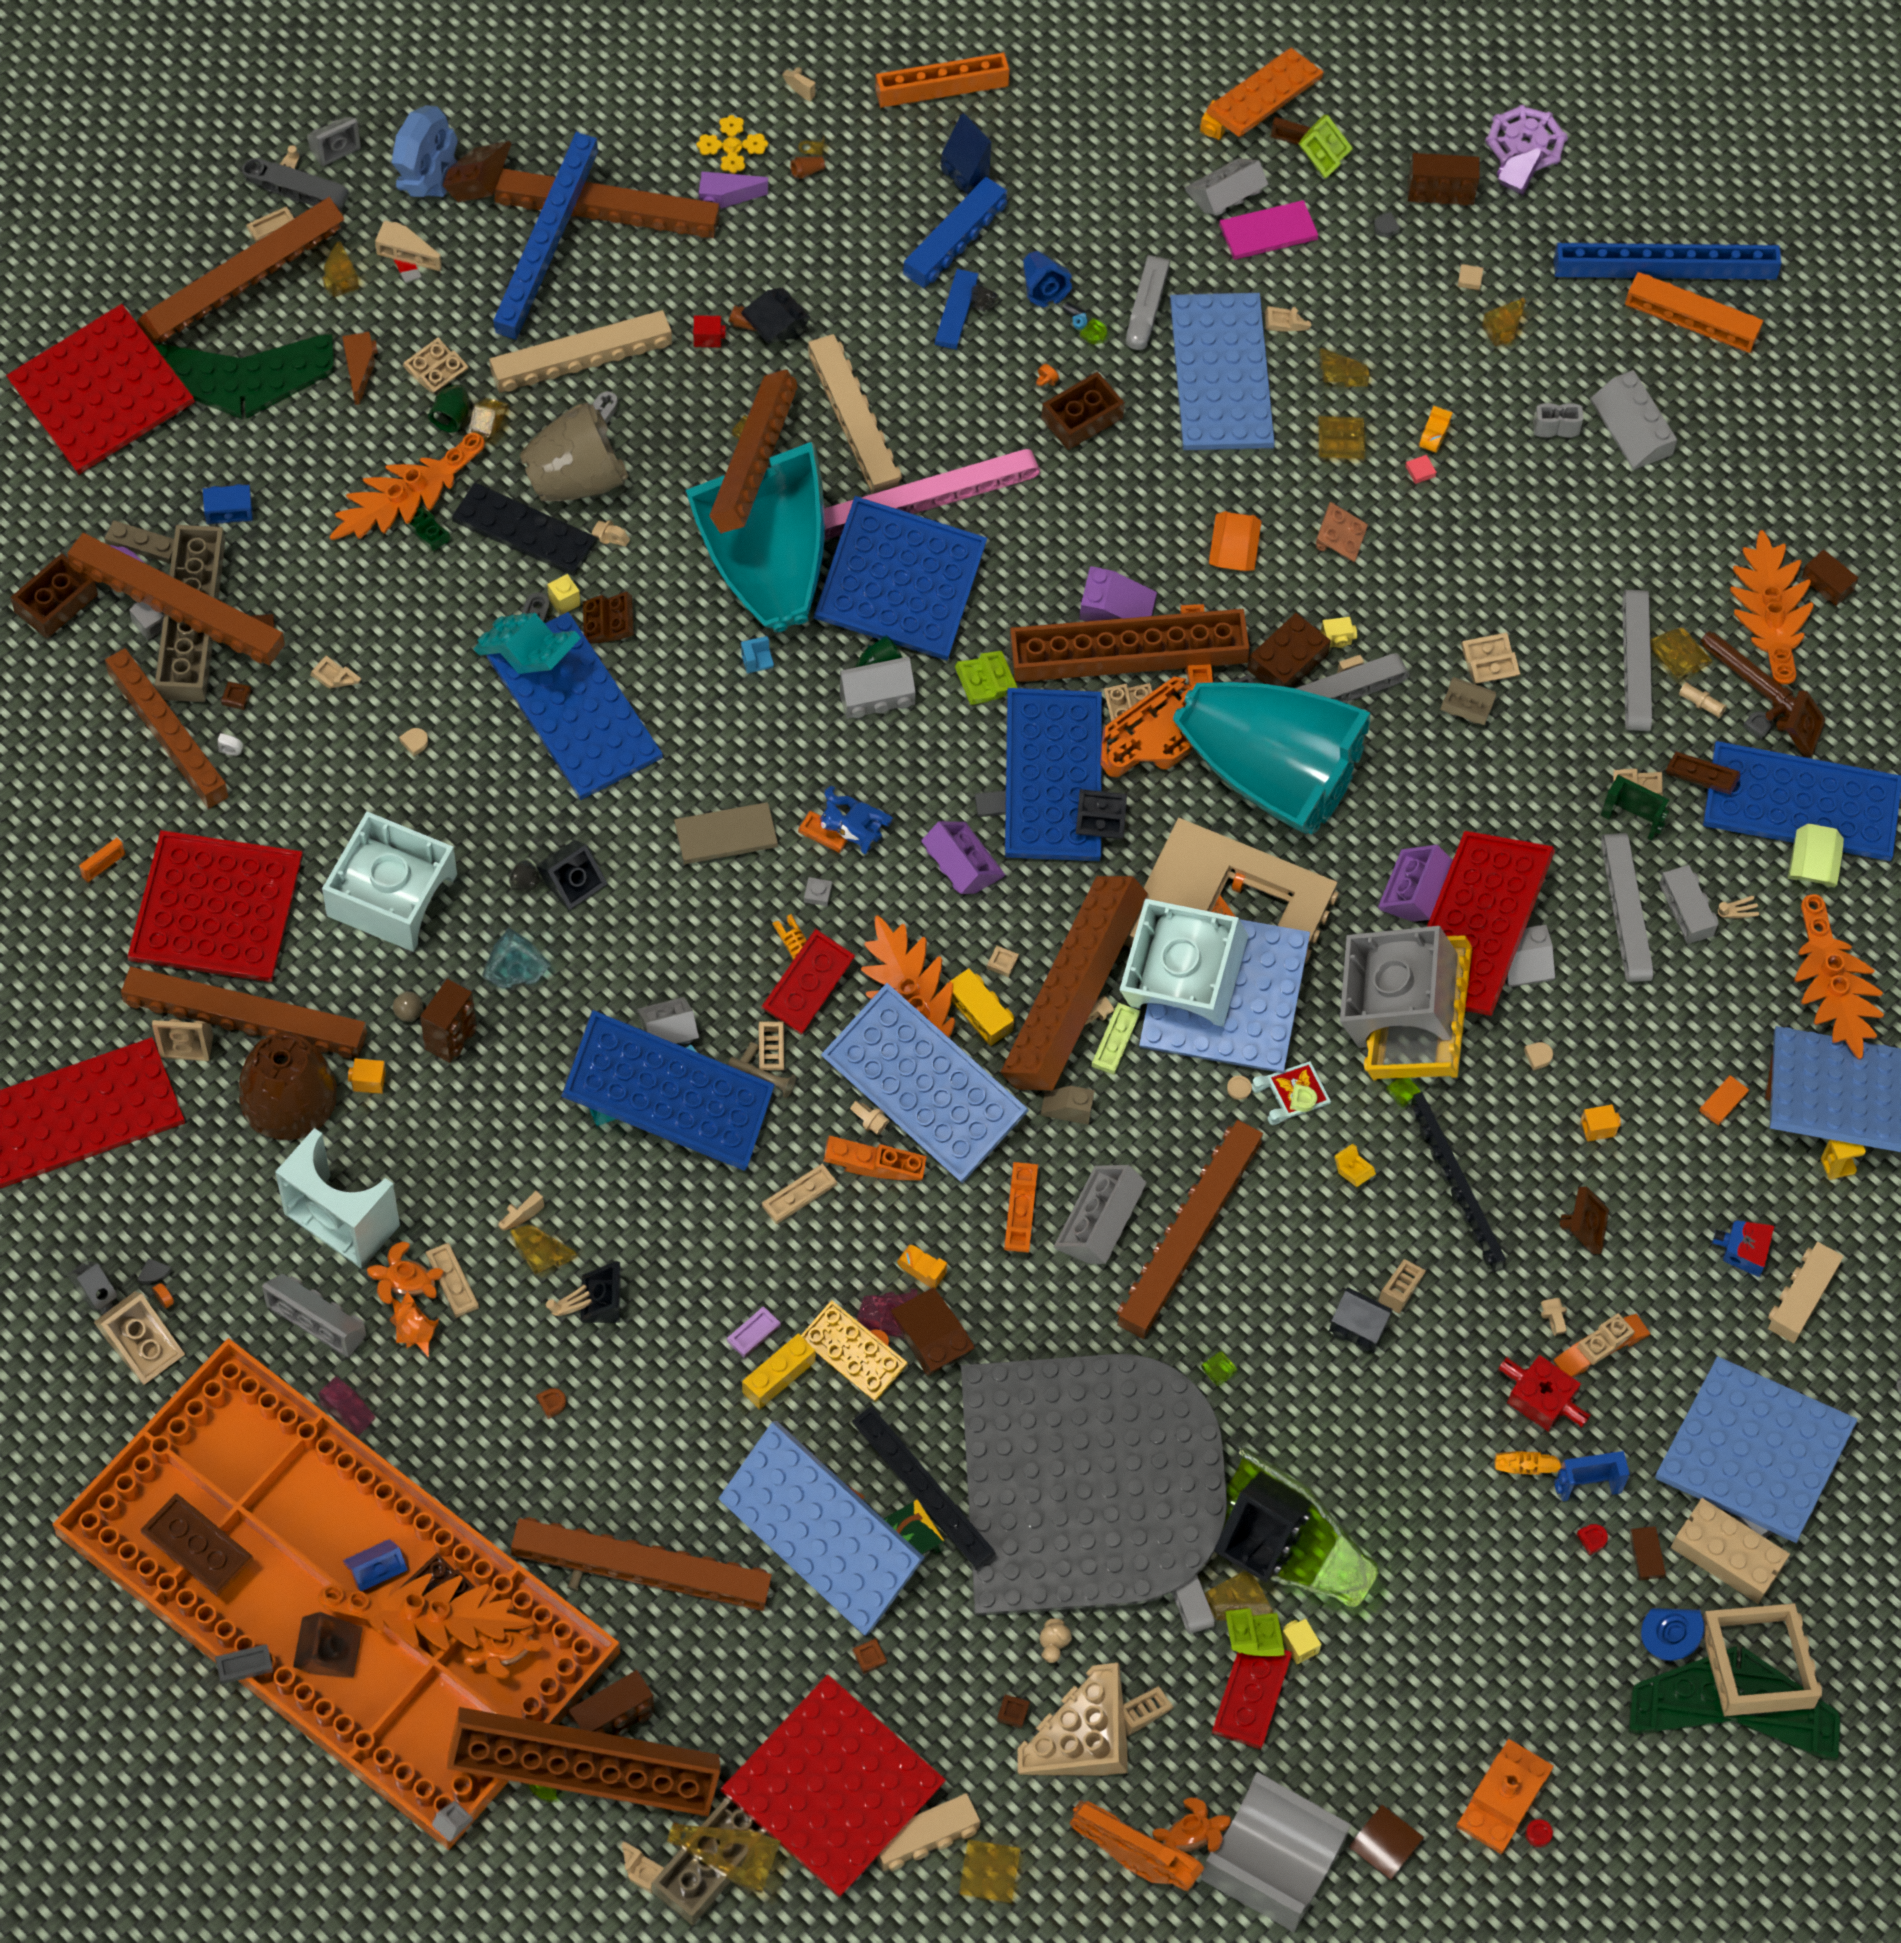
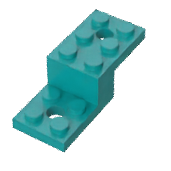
M522 613L521 615L501 616L496 619L492 624L494 627L478 638L477 641L479 643L473 649L478 655L501 653L514 670L521 674L551 670L581 637L576 631L552 633L536 613Z

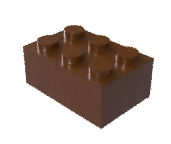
M1413 153L1408 175L1407 201L1474 205L1479 183V157Z
M1097 371L1042 404L1041 419L1067 450H1070L1121 420L1124 414L1125 402Z
M61 553L10 598L14 612L48 639L98 595L95 580L84 572L79 573L72 569L69 559Z
M1295 613L1249 656L1247 670L1264 684L1293 688L1328 656L1331 640L1299 614Z
M446 979L421 1014L420 1019L425 1050L450 1063L454 1056L458 1057L460 1055L464 1042L468 1037L471 1038L474 1035L477 1025L472 992L449 979Z
M635 1670L569 1709L570 1725L572 1728L622 1736L629 1731L630 1726L637 1722L639 1724L644 1723L652 1717V1713L655 1712L654 1697L638 1670Z

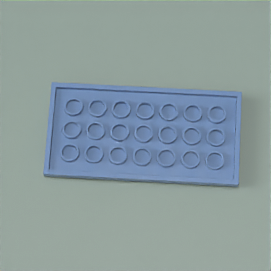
M1260 293L1170 295L1183 450L1274 448Z
M888 983L881 988L821 1054L824 1059L878 1108L882 1109L888 1117L962 1184L1029 1111L1028 1108Z
M774 1421L769 1425L718 1498L864 1636L870 1634L925 1558L778 1421Z

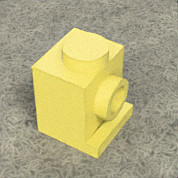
M1350 617L1322 621L1320 632L1331 640L1330 647L1342 648L1351 645L1352 640L1357 639V629L1355 625H1352Z

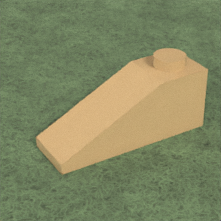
M384 220L375 240L377 255L441 272V255L406 226Z

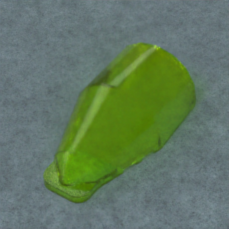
M1247 1447L1241 1448L1238 1454L1243 1456L1226 1489L1227 1511L1225 1524L1240 1492L1260 1470L1313 1503L1310 1509L1313 1515L1305 1527L1302 1526L1300 1530L1303 1532V1536L1297 1546L1293 1545L1291 1549L1294 1552L1292 1559L1287 1566H1283L1277 1577L1273 1575L1270 1580L1333 1597L1349 1607L1360 1605L1378 1578L1379 1567L1377 1563L1363 1554V1551L1311 1488Z

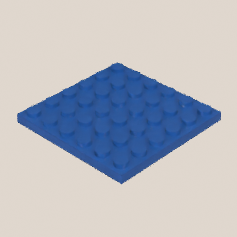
M855 496L824 584L814 619L880 640L887 634L896 645L948 661L987 538Z

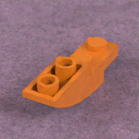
M829 1135L823 1161L843 1166L846 1172L892 1180H922L927 1156L881 1144L876 1148Z

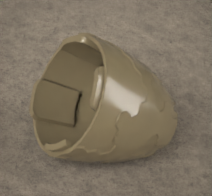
M588 402L579 404L559 416L539 432L520 453L522 463H526L528 466L525 469L536 494L540 495L541 501L575 500L599 495L624 485L625 479L629 477L625 464L621 459L617 460L607 438L608 426L600 411L595 409L593 404L590 405Z

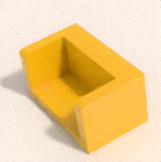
M1829 1139L1821 1157L1828 1179L1832 1180L1855 1174L1857 1169L1852 1158L1863 1156L1866 1152L1864 1146Z

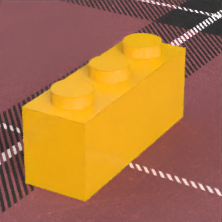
M968 968L951 980L953 983L951 1002L990 1047L1013 1032L1015 1019L1012 1012L1008 1008H1003L999 1003L997 995L993 991L989 992L978 974H974Z
M798 1333L742 1381V1393L760 1410L815 1363L816 1350Z

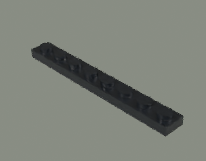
M1423 1092L1414 1094L1409 1106L1410 1113L1414 1119L1418 1120L1421 1135L1424 1140H1428L1431 1146V1155L1435 1161L1438 1160L1441 1166V1175L1445 1181L1449 1182L1452 1197L1455 1202H1459L1462 1208V1217L1466 1223L1470 1224L1473 1239L1476 1244H1480L1483 1250L1482 1255L1485 1263L1491 1266L1493 1272L1500 1271L1504 1267L1506 1258Z
M872 1405L852 1420L856 1429L916 1500L919 1501L921 1506L975 1570L996 1554L995 1550Z

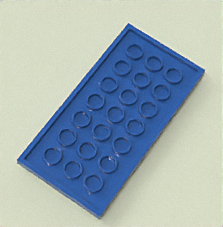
M567 612L545 623V625L552 633L576 631L581 638L551 670L518 674L501 653L488 654L487 658L578 798L582 800L661 760L663 753L570 613Z
M1023 688L1007 689L1006 858L1100 861L1101 837L1076 835V822L1080 789L1101 791L1102 692Z
M1719 741L1715 742L1712 763L1740 771L1741 777L1731 795L1708 788L1703 826L1794 843L1796 830L1809 823L1837 829L1844 838L1842 851L1844 853L1887 861L1892 860L1901 794V775Z
M593 1010L589 1016L561 1097L745 1171L748 1167L775 1084Z

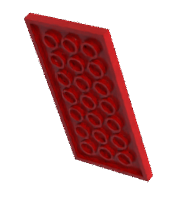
M1464 831L1427 927L1440 926L1446 936H1466L1472 946L1465 1011L1492 1016L1554 856L1555 850L1553 846Z
M153 1037L0 1090V1189L185 1124Z

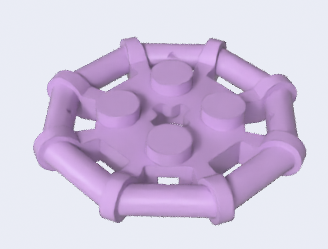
M1522 104L1503 114H1496L1492 118L1493 123L1485 141L1486 145L1493 150L1499 159L1500 165L1502 163L1506 164L1509 158L1537 148L1542 150L1543 159H1541L1536 171L1552 164L1557 165L1561 161L1560 156L1568 136L1557 124L1551 112L1546 113L1531 109ZM1519 117V121L1514 122L1512 124H1509L1507 122L1511 119ZM1548 125L1554 134L1549 135L1545 127ZM1500 129L1505 131L1504 137H1498ZM1523 138L1530 139V143H1528L1527 141H1522ZM1548 144H1555L1553 151L1547 149ZM1501 146H1504L1508 153L1505 154Z

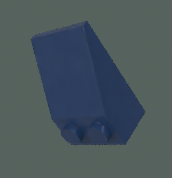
M963 113L960 115L941 153L940 167L943 173L949 175L954 180L955 185L968 195L985 177L989 178L992 142Z

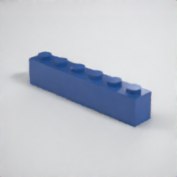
M985 177L904 261L903 275L924 289L930 282H935L939 273L951 265L953 258L957 254L960 255L965 250L966 245L978 237L980 230L984 226H988L998 212L1004 210L1007 205V190Z

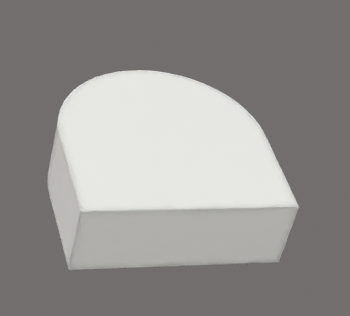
M220 733L218 752L230 756L240 755L243 743L235 737Z

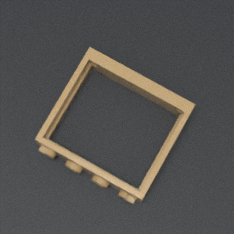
M1795 1604L1705 1611L1703 1616L1705 1623L1703 1637L1724 1716L1815 1708L1819 1698L1822 1696V1688L1820 1683L1816 1681L1815 1662L1813 1659H1810L1808 1652L1809 1641L1807 1636L1803 1634L1802 1616L1797 1612ZM1785 1621L1804 1690L1738 1696L1720 1626Z

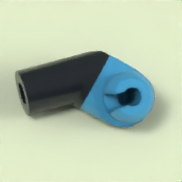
M1067 301L1062 311L1072 316L1073 326L1076 329H1084L1087 325L1086 312Z

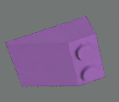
M1090 566L1081 602L1079 620L1098 621L1152 616L1157 592L1115 571Z

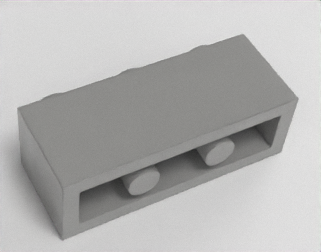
M1690 865L1663 872L1659 885L1686 943L1690 944L1713 937L1718 926V919L1708 906L1709 901L1706 893H1702L1699 887L1697 874L1692 872Z

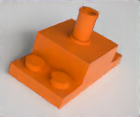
M1508 1739L1472 1796L1456 1827L1502 1855L1553 1770L1554 1765Z

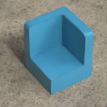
M768 636L741 642V656L747 673L774 667L769 650Z

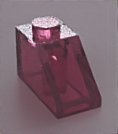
M337 1376L318 1393L321 1406L357 1436L375 1419L373 1413L355 1391Z

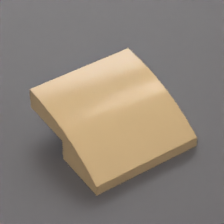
M1507 633L1462 641V651L1474 684L1520 675L1515 652L1512 653Z

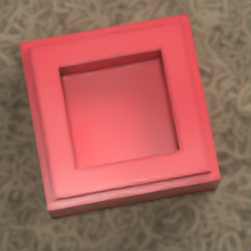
M1427 455L1406 462L1405 467L1415 484L1436 477L1437 472Z

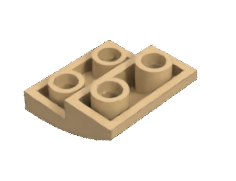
M436 338L403 363V367L408 373L433 394L469 368L454 350L451 352L439 338Z
M1150 683L1127 688V684L1104 688L1111 721L1152 693ZM1156 708L1149 710L1154 718L1158 717ZM1138 720L1130 727L1127 726L1124 729L1127 732H1132L1133 728L1141 722Z

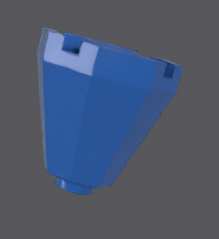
M1035 251L1029 253L1023 260L1026 291L1030 302L1044 308L1049 306L1047 302L1053 300L1054 304L1061 302L1072 289V283L1070 282L1072 278L1069 270L1044 253Z

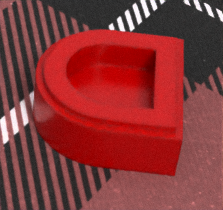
M1591 1524L1577 1531V1536L1589 1555L1603 1549L1607 1543L1608 1533L1601 1525Z

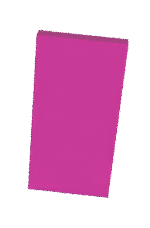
M1304 200L1220 220L1219 223L1234 260L1318 240L1317 230Z

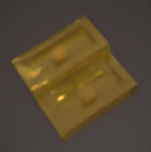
M1318 416V457L1364 459V418Z
M1684 628L1668 631L1650 641V647L1677 678L1690 671L1694 674L1712 663L1709 656Z
M968 1839L959 1894L1012 1903L1020 1848Z

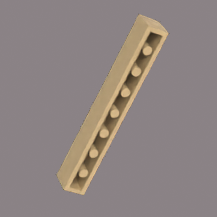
M663 310L489 358L490 370L499 393L512 391L522 386L534 385L543 380L555 379L568 373H577L586 368L598 367L604 363L619 361L632 355H641L650 350L665 348L668 345H672V331Z
M834 334L809 341V358L871 494L899 487V480H902L901 471L898 466L895 467L893 464L894 459L890 448L886 449L884 434L881 430L878 431L876 427L877 420L874 413L869 412L867 397L861 394L860 382L857 377L852 375V365L850 360H846L844 357L842 343L837 342Z

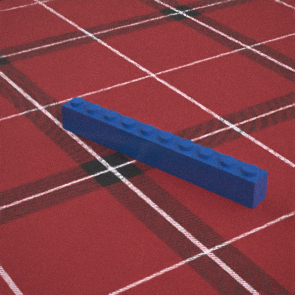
M575 132L493 320L495 333L517 340L598 154L597 138Z
M1557 243L1553 258L1555 277L1635 278L1637 272L1653 278L1777 279L1782 264L1780 245Z

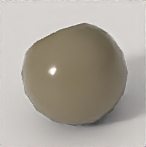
M406 991L394 1000L393 1011L395 1016L401 1021H415L423 1012L424 1004L421 997L415 992Z

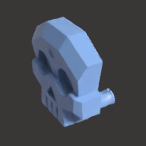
M426 105L410 112L396 135L391 162L401 174L398 177L399 179L396 180V187L400 191H407L410 196L444 197L447 192L443 187L449 168L457 162L454 158L458 139L453 128H449L446 116L437 106Z

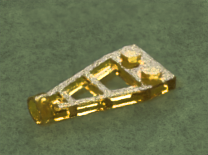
M676 1822L672 1824L667 1838L668 1843L683 1848L737 1885L760 1893L763 1892L781 1842L757 1832L682 1825ZM682 1833H686V1837L681 1839ZM702 1836L719 1839L720 1844L715 1855H710L698 1848L697 1845ZM735 1843L747 1846L748 1853L741 1867H734L724 1860L722 1854L725 1846Z

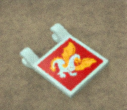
M1310 1061L1286 1069L1284 1073L1277 1072L1253 1079L1251 1084L1253 1092L1258 1093L1271 1087L1281 1109H1274L1269 1112L1270 1116L1267 1119L1270 1125L1274 1126L1288 1118L1306 1113L1290 1109L1294 1084L1307 1086L1315 1091L1317 1101L1312 1110L1331 1104Z

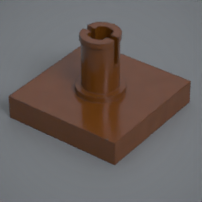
M1799 691L1789 717L1780 716L1778 718L1777 729L1780 732H1788L1803 757H1812L1826 719L1809 692Z
M1587 1186L1578 1187L1574 1213L1562 1214L1560 1218L1565 1220H1560V1226L1562 1230L1571 1229V1233L1592 1254H1601L1609 1209Z

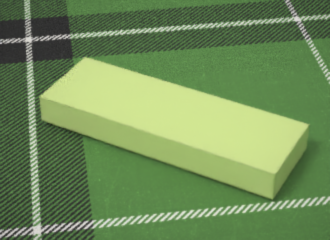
M1121 1003L1117 1004L1091 1067L1113 1075L1115 1074L1139 1019L1140 1010Z

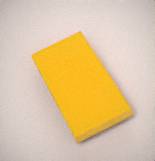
M833 1300L828 1303L801 1334L816 1350L817 1355L874 1402L880 1398L908 1365L907 1361Z

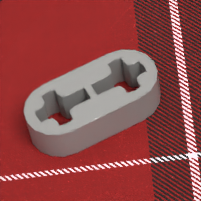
M612 392L601 393L593 403L595 409L600 411L606 424L618 408L617 397ZM608 401H611V404L608 403L604 408L603 402L607 403Z

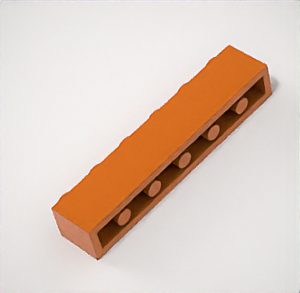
M1005 53L878 73L876 74L875 91L881 108L1007 87L1009 84V67Z
M1637 272L1625 305L1748 353H1751L1763 324V320L1754 315L1738 311L1733 307L1725 306L1712 299H1707L1694 294L1692 291H1686L1671 283L1663 282L1640 272Z

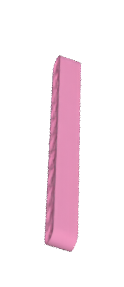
M1024 449L861 498L915 514L1030 480L1040 473V468L1032 450ZM853 500L824 508V540L842 535Z

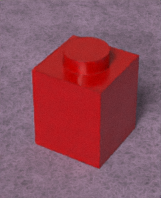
M694 315V347L721 348V339L726 337V325H721V316Z

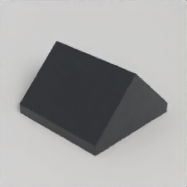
M615 1261L582 1275V1285L587 1287L583 1293L590 1292V1296L584 1301L591 1299L592 1303L581 1309V1322L620 1323L621 1269L620 1262Z

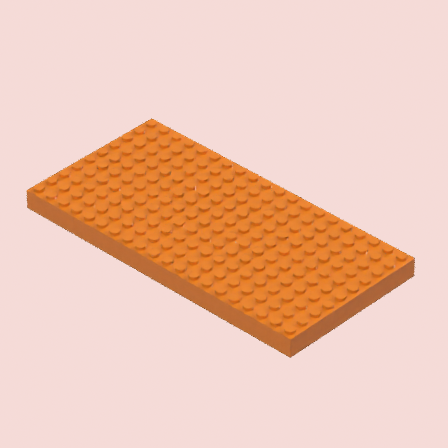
M229 1338L224 1341L53 1523L54 1530L59 1538L215 1663L216 1656L267 1644L273 1672L238 1680V1682L447 1850L456 1843L509 1782V1780L447 1769L448 1751L458 1708L463 1707L558 1725L569 1713V1709L576 1705L620 1654V1643ZM175 1493L179 1494L253 1556V1560L218 1597L153 1544L140 1531ZM391 1539L399 1546L407 1571L361 1592H364L366 1595L375 1596L383 1587L392 1583L393 1588L389 1595L391 1596L429 1559L438 1553L454 1570L458 1569L475 1588L484 1584L489 1585L478 1608L495 1601L511 1599V1604L506 1613L514 1614L533 1622L534 1631L530 1636L533 1640H538L543 1645V1649L539 1652L529 1651L520 1661L505 1666L509 1670L510 1676L498 1678L487 1672L485 1663L474 1668L468 1667L464 1663L468 1653L473 1650L482 1649L479 1644L477 1648H472L456 1639L445 1629L449 1649L444 1651L416 1629L419 1644L418 1647H412L397 1637L385 1624L384 1632L378 1633L371 1626L368 1619L324 1608L319 1603L318 1595L321 1589L327 1585H337L342 1589L359 1591L351 1570L344 1565L343 1560ZM456 1801L473 1817V1820L452 1841H448L432 1826V1822L440 1810Z

